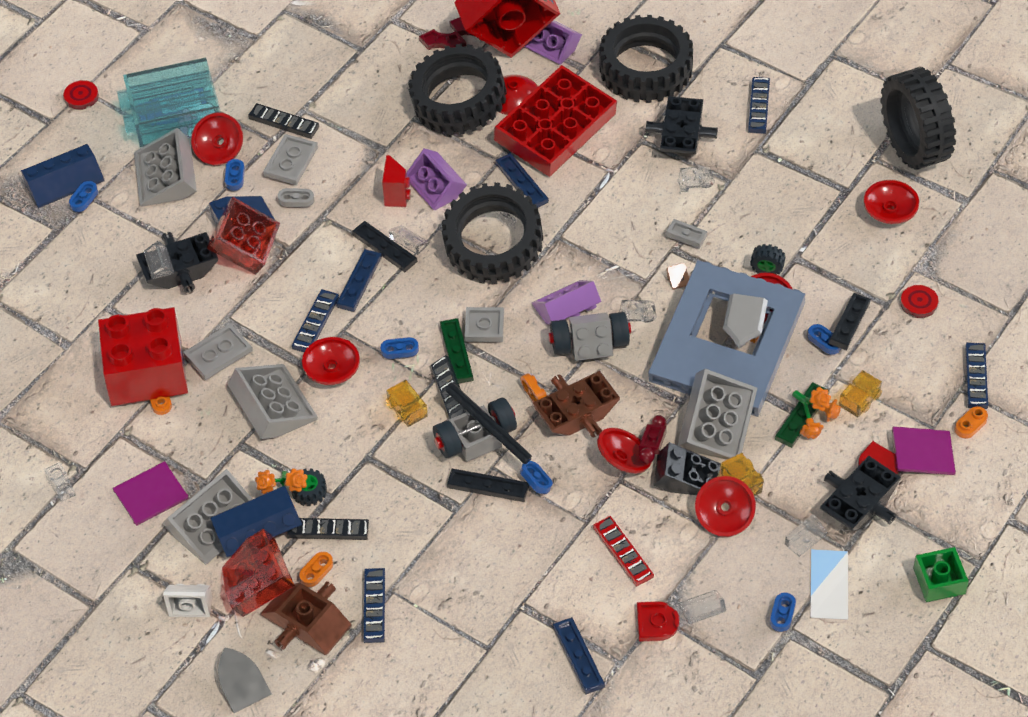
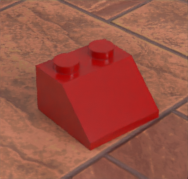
M386 155L382 180L384 205L387 207H406L407 200L411 199V189H408L410 187V177H407L406 169L390 155Z

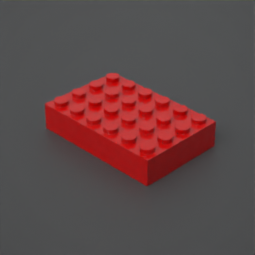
M561 65L495 126L494 141L550 177L616 115L617 100Z

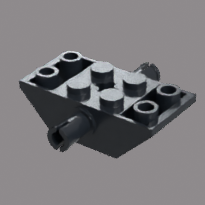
M668 96L664 121L662 123L646 121L645 132L661 133L660 151L697 154L699 139L701 137L717 139L718 127L702 126L703 99Z
M167 232L169 238H167L166 233L161 236L165 244L164 246L136 254L148 284L165 289L182 285L186 293H189L188 286L191 292L195 289L192 281L203 278L218 261L217 254L207 232L176 242L173 234Z
M870 456L847 479L841 478L830 470L825 475L824 481L835 487L836 490L820 506V509L852 531L863 529L875 515L890 525L895 520L897 514L886 508L885 505L901 480V476Z

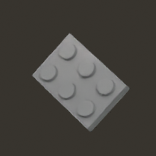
M285 134L263 171L264 176L297 185L318 149V143Z
M230 323L183 353L189 363L207 380L253 350L252 346Z

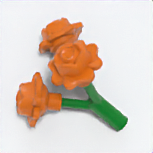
M821 387L813 390L810 398L798 390H795L792 394L795 399L803 403L807 419L806 425L802 426V430H800V434H803L808 439H816L824 428L821 423H814L810 416L809 404L812 405L813 409L824 411L827 416V422L830 419H836L841 411V406L837 405V399L829 403L831 396L828 395L827 389L823 390Z
M292 468L291 473L282 471L280 478L275 479L273 473L270 474L269 470H265L264 472H258V477L255 478L257 490H261L262 494L272 491L277 482H280L282 486H289L290 491L295 490L297 492H301L302 488L307 486V475L304 474L302 469L296 470Z

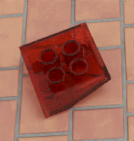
M232 197L211 237L207 249L256 275L267 261L280 222Z
M264 528L247 538L222 567L226 596L231 608L242 617L295 586L275 538Z

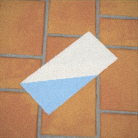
M811 549V618L848 620V551Z

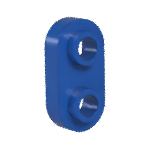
M232 159L226 164L225 185L231 191H236L243 187L245 173L243 161Z
M83 182L70 197L69 203L73 211H84L97 196L98 189L94 182Z
M814 324L809 327L808 339L827 354H837L840 352L841 348L829 344L833 334L830 330L820 324Z
M412 337L388 339L382 342L380 347L382 356L387 359L413 357L419 352L418 341Z
M533 461L522 464L520 474L533 490L539 494L549 493L553 482L540 465Z
M780 593L775 599L770 617V625L775 631L784 632L791 626L796 599L790 593Z

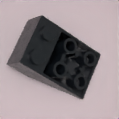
M669 442L657 454L653 486L670 493L697 495L706 482L719 477L721 463Z

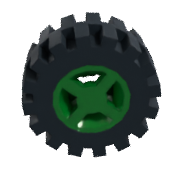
M766 244L758 245L753 250L750 266H752L753 270L756 269L757 273L779 275L783 270L786 256L781 248L773 247L772 244L768 246Z
M306 468L303 471L307 475V486L302 488L301 492L294 490L291 493L293 499L297 503L300 502L302 506L305 504L307 506L314 504L315 506L318 501L321 503L323 498L326 497V480L324 475L320 474L318 470L314 472L310 468L307 471Z

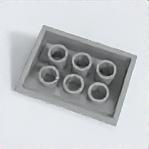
M178 128L134 152L141 206L182 200L197 192L190 139Z
M284 364L234 369L228 386L261 439L280 437L317 420L316 413Z
M708 369L697 372L678 446L695 453L739 462L757 388Z
M226 469L172 513L162 524L176 540L206 565L223 551L210 517L252 500V497Z

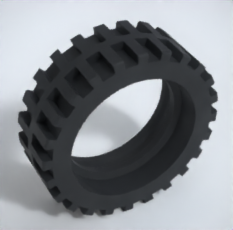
M635 15L634 19L627 17L624 18L622 23L619 21L614 23V28L609 27L606 30V35L602 36L599 47V71L602 81H606L608 89L613 88L614 94H622L623 99L628 100L632 98L634 102L646 100V103H652V100L657 99L660 102L663 101L664 97H674V92L680 93L683 90V85L687 86L689 78L692 76L694 49L692 40H689L690 35L687 31L683 33L681 25L676 26L674 25L675 21L671 19L666 21L662 16L653 18L652 15H647V17ZM654 46L669 52L676 60L663 69L646 72L626 67L617 57L633 47Z
M456 44V47L450 48V46H446L442 51L437 49L433 51L434 54L430 57L426 55L423 58L424 62H418L416 71L411 72L408 90L416 116L419 117L423 125L426 123L429 130L435 128L436 133L442 134L445 131L448 135H453L454 132H459L461 135L465 134L467 130L476 131V127L480 125L482 127L488 125L487 121L489 119L493 121L496 118L495 113L501 112L503 109L501 103L505 104L507 91L501 67L496 57L493 58L491 52L487 51L485 53L482 47L475 49L470 44L467 47H462V44ZM472 75L486 81L478 94L460 103L443 104L429 98L435 87L455 76Z
M917 67L887 77L883 83L884 88L881 89V114L884 117L883 124L887 129L886 134L891 140L892 148H895L897 151V156L902 158V162L905 165L908 164V167L914 168V170L950 159L951 154L955 150L953 145H956V139L954 138V135H956V129L954 128L955 118L952 117V107L948 103V96L944 93L942 84L937 82V77L931 75V71L925 70L924 67Z
M494 182V186H488L487 183H483L481 188L476 189L473 186L470 187V192L467 194L464 192L460 193L458 201L452 200L450 203L451 210L446 209L444 213L446 220H442V237L447 257H449L452 266L457 267V271L461 275L465 272L467 279L473 281L475 277L478 278L479 283L485 284V280H490L492 284H497V280L504 279V282H509V277L515 275L518 278L522 276L521 271L524 269L528 271L531 268V261L536 262L538 260V252H541L543 248L541 218L536 204L532 203V198L529 195L524 197L523 190L518 188L515 191L512 185L509 184L506 187H501L500 183ZM505 212L521 220L524 227V235L518 244L504 253L481 255L470 251L464 246L462 242L463 229L472 219L481 214Z

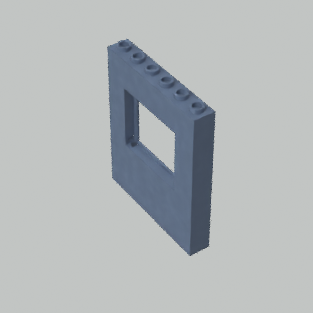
M697 260L648 372L649 382L690 395L695 374L703 369H708L756 387L757 392L751 415L759 417L805 305V293L797 289L786 288L781 284L766 282L762 278H753L745 273H737L726 267H718L709 262ZM731 294H740L768 300L766 314L769 315L752 355L696 337L713 297L729 301Z

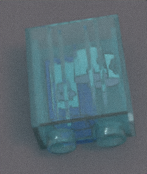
M206 57L125 74L123 77L126 89L117 91L121 112L128 110L132 112V114L123 116L127 137L137 135L140 148L176 128L188 138H191L194 127L203 117L212 113H221Z

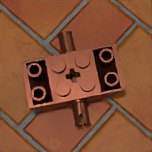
M600 370L570 385L566 383L562 375L554 376L551 383L558 391L533 402V406L553 433L572 435L586 428L591 437L599 436L602 429L596 422L604 419L620 400L619 395Z
M326 581L317 593L302 583L286 584L261 612L263 617L284 629L280 636L274 640L279 648L281 647L284 650L293 638L297 637L327 656L352 625L334 603L328 600L333 592L336 591L332 583L330 584V582Z

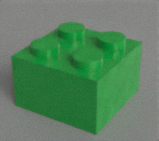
M955 547L915 556L913 570L926 603L966 594L969 580Z

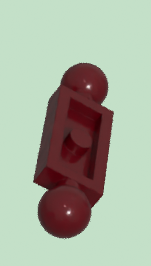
M662 415L654 416L651 424H647L640 442L639 459L645 464L651 463L655 458V454H659L666 436L667 421Z

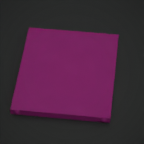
M892 427L897 471L945 475L956 474L950 431Z
M165 461L113 487V492L117 495L136 526L189 499L188 494Z

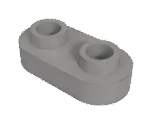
M285 188L279 191L278 201L280 205L285 207H309L314 203V193L310 189Z

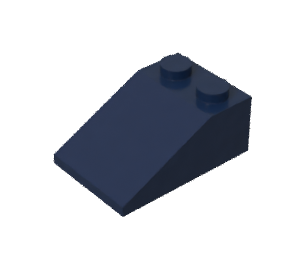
M226 196L209 203L211 217L225 242L276 223L262 196Z

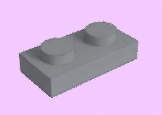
M673 219L666 231V236L700 249L707 237V231Z

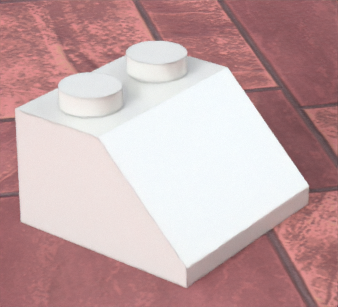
M176 584L169 585L165 589L163 596L169 617H210L213 597L210 585Z

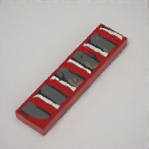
M611 516L593 524L594 530L636 587L654 578V573Z

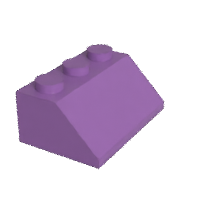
M553 20L525 47L561 65L576 50L582 34Z
M423 148L406 173L407 177H410V184L433 210L443 207L452 202L453 199L456 200L467 186L438 152Z
M579 280L532 302V305L545 323L550 324L551 321L579 316L581 311L585 309L586 311L592 310L597 307L596 304L602 301L594 281Z

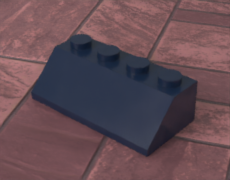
M88 144L21 170L24 184L38 208L74 194L83 182L92 181L95 184H99L105 181L95 155Z
M285 485L210 517L227 557L302 525Z

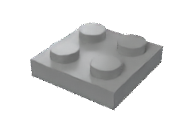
M466 307L465 342H503L504 307Z

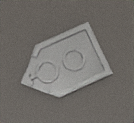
M740 294L730 295L723 330L733 339L738 348H741L746 342L762 334L768 300L765 298Z

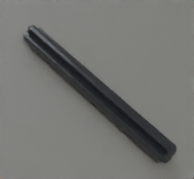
M451 382L445 387V391L523 464H527L532 459V455L458 386Z

